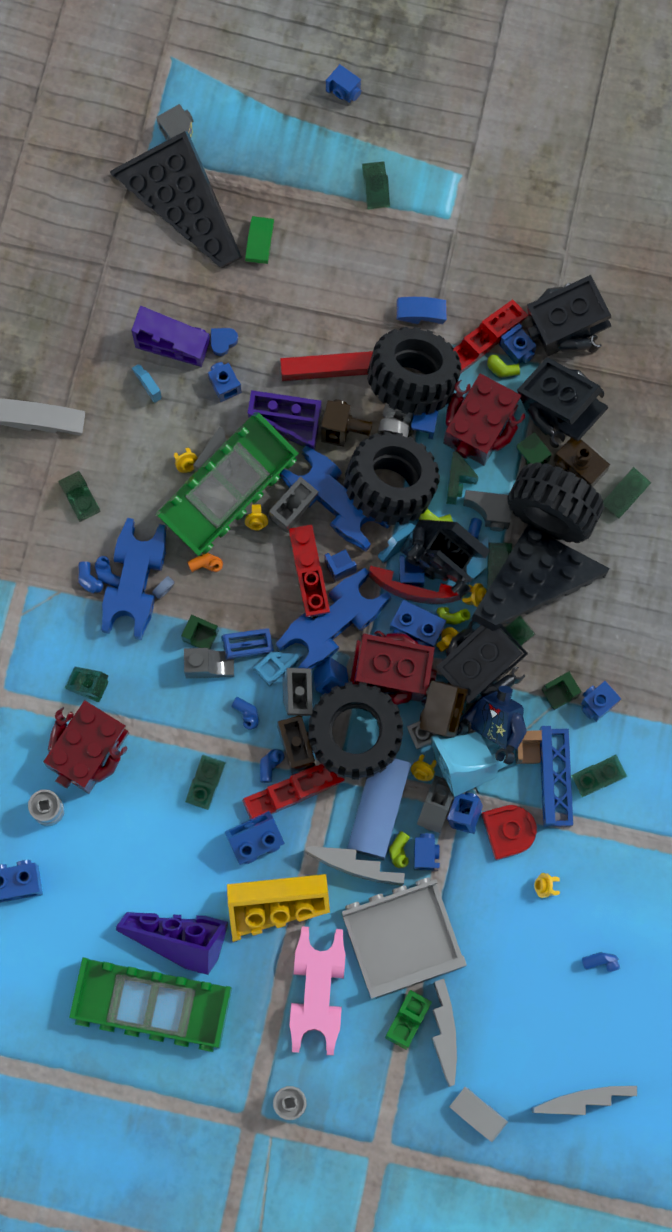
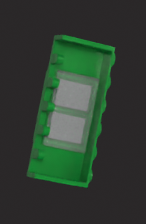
M254 412L155 515L196 555L199 556L201 553L205 555L214 546L212 542L218 536L220 538L223 537L230 530L228 525L234 519L237 521L241 519L247 512L245 508L251 502L255 504L263 496L264 493L262 491L268 485L271 487L279 480L280 476L278 474L284 468L288 470L297 461L295 457L299 453L259 412Z
M82 957L69 1018L75 1019V1025L90 1027V1023L100 1024V1030L114 1032L116 1027L125 1029V1035L139 1037L141 1032L150 1034V1040L164 1042L166 1037L175 1039V1045L189 1047L190 1042L199 1044L200 1050L213 1052L214 1047L220 1048L232 987Z

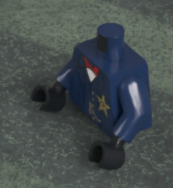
M499 686L498 692L482 696L463 715L464 719L459 722L461 730L457 733V736L467 734L469 730L468 725L471 723V729L502 747L495 754L496 760L503 761L505 764H512L515 760L513 751L518 749L527 732L523 718L524 708L521 704L511 699L513 692L511 687Z

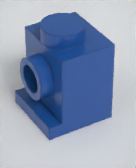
M339 64L326 79V92L330 93L333 91L336 97L341 100L344 99L349 103L356 101L362 91L361 79Z
M520 324L501 337L499 346L515 364L527 363L535 356L536 344L523 331Z
M219 362L210 368L211 371L208 372V377L220 402L242 393L241 384L229 363L224 365L223 362ZM228 376L225 380L220 379L222 377Z
M469 792L454 798L447 817L451 828L475 834V827L483 808L480 798Z
M422 833L420 837H415L414 870H439L440 863H435V859H439L440 846L435 844L434 834Z

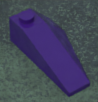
M126 912L117 924L116 931L184 969L209 975L218 961L228 922L196 915V919H182V915L173 914V918H159L155 913Z

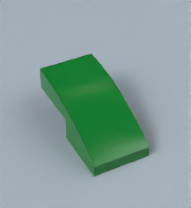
M252 216L246 248V262L268 264L275 219Z
M410 990L385 1038L407 1050L432 1001Z

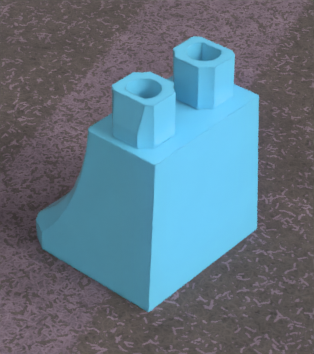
M477 732L456 737L438 734L431 736L434 759L454 797L498 777L497 770L508 765L503 763V761L496 760V752L490 753V750L498 748L499 745Z

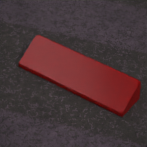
M373 351L280 358L282 381L368 375L367 371Z

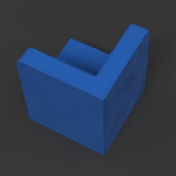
M435 410L434 413L427 415L426 413L413 415L411 429L429 433L428 439H433L439 411Z
M346 549L332 556L330 553L324 555V562L335 582L356 573L357 565L355 561L352 562Z
M400 555L399 582L424 588L423 570L419 566H414L405 560V555Z
M330 656L313 671L315 690L321 694H328L331 692V688L337 685L342 687L345 686V683L349 682L347 668Z

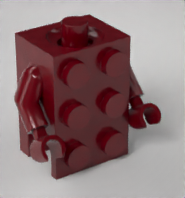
M480 373L473 386L471 387L468 384L465 391L459 387L462 380L455 384L456 393L453 394L446 411L445 423L448 428L445 431L443 444L454 449L458 456L464 459L469 457L485 465L492 452H498L511 442L518 429L517 424L525 419V414H522L520 420L514 418V414L519 406L517 403L521 398L520 394ZM468 392L467 396L464 399L463 394Z
M376 631L374 633L376 636L363 633L361 641H356L350 682L352 684L364 682L367 683V686L380 688L382 693H387L392 698L394 705L408 703L410 700L420 702L426 697L429 683L435 681L437 670L432 669L435 647L420 645L404 633H388L385 635L381 631Z
M84 700L75 715L70 712L67 717H64L62 714L64 707L55 713L56 721L50 733L48 745L49 754L43 762L48 769L59 775L55 782L66 789L72 783L89 794L97 782L105 780L115 772L121 759L120 756L127 752V746L123 747L121 752L118 749L128 736L129 731L125 729L126 725Z

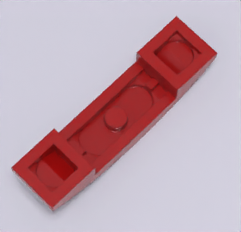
M370 566L369 577L381 588L400 598L424 604H445L462 599L457 592L454 593L451 588L453 586L441 583L439 591L436 592L392 581L394 571Z

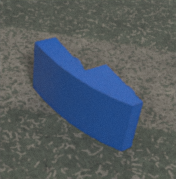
M399 297L396 300L397 320L419 324L421 320L444 324L447 320L446 300L430 297Z

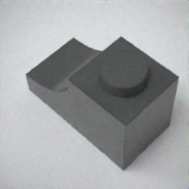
M300 476L269 511V519L288 533L289 529L293 528L301 519L305 510L318 495L319 491Z
M465 491L463 506L476 510L483 517L485 527H490V530L493 531L509 529L512 510H510L508 505V495Z
M185 648L184 673L186 679L234 677V659L226 660L225 651H215L208 648Z

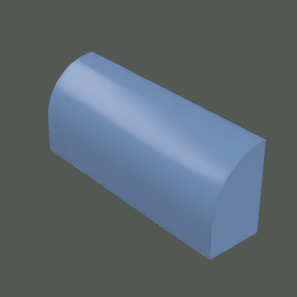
M395 758L384 771L378 772L373 777L366 779L347 849L356 850V853L385 860L409 773L410 762Z

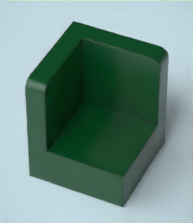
M535 432L516 446L517 450L527 461L526 465L530 463H541L544 465L550 461L552 453Z
M191 614L181 635L182 641L197 648L211 649L219 629L217 625Z
M570 671L545 684L542 688V692L554 710L578 698L581 694V690Z

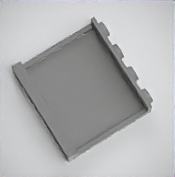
M429 877L416 881L415 887L407 889L406 885L393 889L392 895L383 897V894H378L368 898L369 903L360 905L359 902H355L345 906L346 911L342 912V917L371 1000L467 966L448 918L436 879L430 881Z

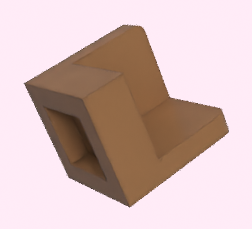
M542 730L526 732L518 749L515 750L516 764H539L541 762L540 743L542 741Z

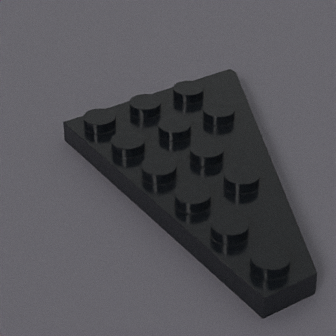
M187 131L172 137L110 171L113 177L125 185L144 204L159 214L164 221L172 225L184 238L192 242L217 266L223 268L242 258Z
M527 525L475 610L471 620L494 631L502 627L503 624L513 622L515 618L523 614L528 615L540 609L543 605L553 603L560 596L574 593L581 587L592 584L594 580L600 577L605 578L610 568Z

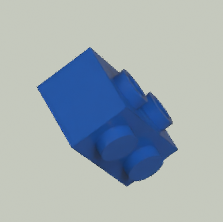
M403 600L390 624V631L393 633H404L420 645L435 647L445 628L446 620Z
M270 811L225 831L239 865L252 863L258 856L266 852L273 853L281 845L285 844Z
M22 860L16 862L17 866L7 868L6 864L0 865V903L43 895L39 866L36 863H32L31 860Z

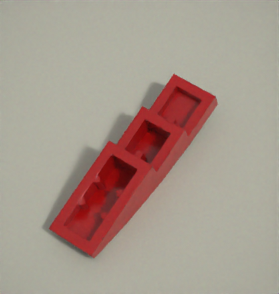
M513 299L484 319L478 328L465 336L461 343L454 347L453 351L457 352L461 362L460 373L500 343L501 337L516 325L521 324L528 317V314Z
M319 764L294 774L289 779L268 786L263 791L245 797L242 801L251 820L268 811L272 815L344 782L345 779L339 777L334 772L326 770L323 764Z

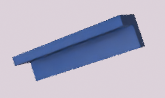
M541 726L539 730H542L540 767L543 827L573 826L569 729H551V726ZM552 735H563L564 745L558 751L552 746ZM563 749H564V756H563L562 754H560V752H561ZM556 756L565 763V769L559 775L553 770V760ZM564 773H565V780H564L563 778H561V776H562ZM558 780L566 787V793L561 799L554 794V784ZM565 797L567 805L562 802ZM559 804L567 811V821L555 820V808Z

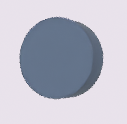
M167 576L154 589L152 594L157 599H161L171 590L175 582Z

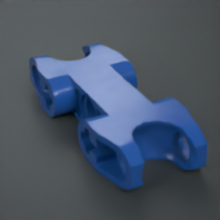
M305 446L302 449V455L309 462L312 469L301 477L319 491L308 507L310 508L316 501L322 504L336 517L330 523L332 529L345 541L366 552L370 548L371 543L363 535L360 528L364 523L374 521L375 519L370 516L369 518L362 514L363 511L361 509L357 510L353 505L354 500L348 498L347 489L337 481L338 477L342 474L339 467L327 456ZM285 468L280 472L281 479L289 488L300 477ZM384 521L378 523L387 529L391 526L387 525V522Z
M127 518L117 538L114 552V562L124 564L119 587L107 586L102 603L103 617L101 630L103 633H110L117 618L129 616L135 621V639L142 640L152 618L155 595L145 594L150 569L161 571L166 555V525L159 524L152 539L139 541L134 537V519Z
M364 568L354 575L345 578L330 591L328 596L334 602L329 607L330 613L319 615L316 619L312 616L306 617L305 613L302 614L277 641L276 647L282 651L295 643L307 647L309 654L298 668L312 670L339 650L340 647L333 641L351 624H354L360 631L365 629L376 620L383 608L391 601V596L388 592L375 599H366L361 596L359 588L369 577V571Z

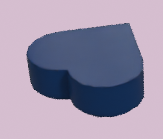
M211 328L212 352L217 356L226 355L229 348L234 347L238 343L237 332L232 328Z

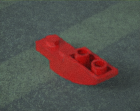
M306 525L290 528L289 535L306 617L330 613L313 526Z

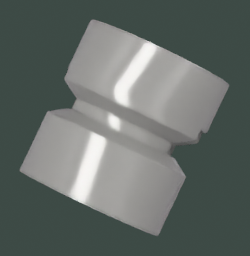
M385 403L382 415L384 419L380 421L377 433L381 435L382 432H391V434L398 432L402 433L404 437H408L410 430L408 424L412 423L414 413H401V410H393L389 408V404Z
M39 790L30 797L28 809L39 824L53 826L62 819L64 805L53 791Z
M286 1086L276 1093L273 1107L281 1118L295 1120L305 1112L307 1100L299 1088Z

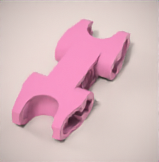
M302 926L300 939L295 950L294 975L306 976L304 1004L291 1003L289 1026L293 1053H299L303 1035L308 1031L316 1030L325 1036L327 1055L334 1056L335 1044L340 1031L342 1007L329 1006L331 978L344 979L346 954L343 944V929H336L334 942L328 950L318 951L310 945L309 927Z

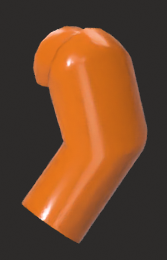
M210 553L202 554L187 561L191 572L202 567L212 572H219L223 568L222 560Z

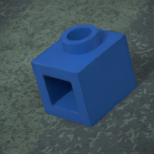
M604 681L597 688L592 685L582 694L585 698L580 704L583 706L581 708L583 713L589 719L593 718L597 722L615 707L621 698Z

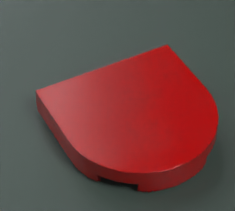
M506 805L481 813L495 861L523 853L533 844L537 833V825L532 814L524 808L516 805Z

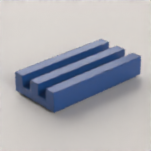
M269 628L223 634L221 636L224 643L223 649L226 653V660L264 655L274 651ZM265 636V639L233 644L229 642V640ZM267 645L264 648L231 652L232 649Z

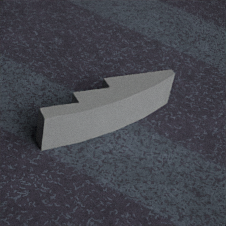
M0 399V425L31 431V429L50 433L60 431L78 436L83 433L85 411L37 402Z
M307 846V855L331 868L377 883L404 885L405 873L380 872V861L356 860V850Z
M444 979L433 983L441 1007L432 1010L440 1035L431 1039L448 1087L455 1085L456 1029Z
M608 1086L577 1091L532 1107V1113L586 1115V1105L611 1106V1096H637V1086Z

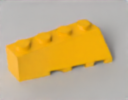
M326 874L227 884L233 942L241 940L243 935L250 933L253 936L261 934L262 930L273 926H276V928L284 927L286 923L296 919L300 922L330 913Z

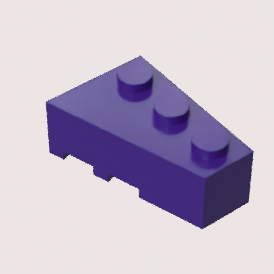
M141 305L131 330L135 348L199 367L203 365L210 344L209 333L205 330L189 326Z
M251 390L248 418L254 412H259L282 437L302 447L308 446L315 450L322 402L321 400Z

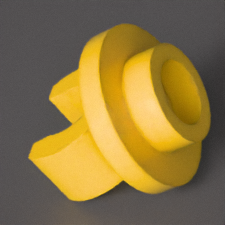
M185 448L186 453L180 456L177 452L174 453L175 466L181 473L193 471L194 463L198 459L196 454L191 452L190 448Z
M252 504V513L245 517V525L252 530H261L268 525V517L262 514L261 504Z
M476 583L474 586L469 585L471 588L469 592H472L469 598H462L464 603L467 605L474 604L475 607L479 606L487 592L481 583Z
M452 627L445 628L441 633L442 640L436 646L441 652L448 648L451 639L459 632Z
M422 754L419 756L418 761L412 764L411 772L420 781H430L435 775L434 768L437 762L433 760L431 765L423 762L425 755Z
M541 873L534 883L537 895L540 898L559 895L560 891L553 890V882L560 881V878L556 876L551 877L548 873Z

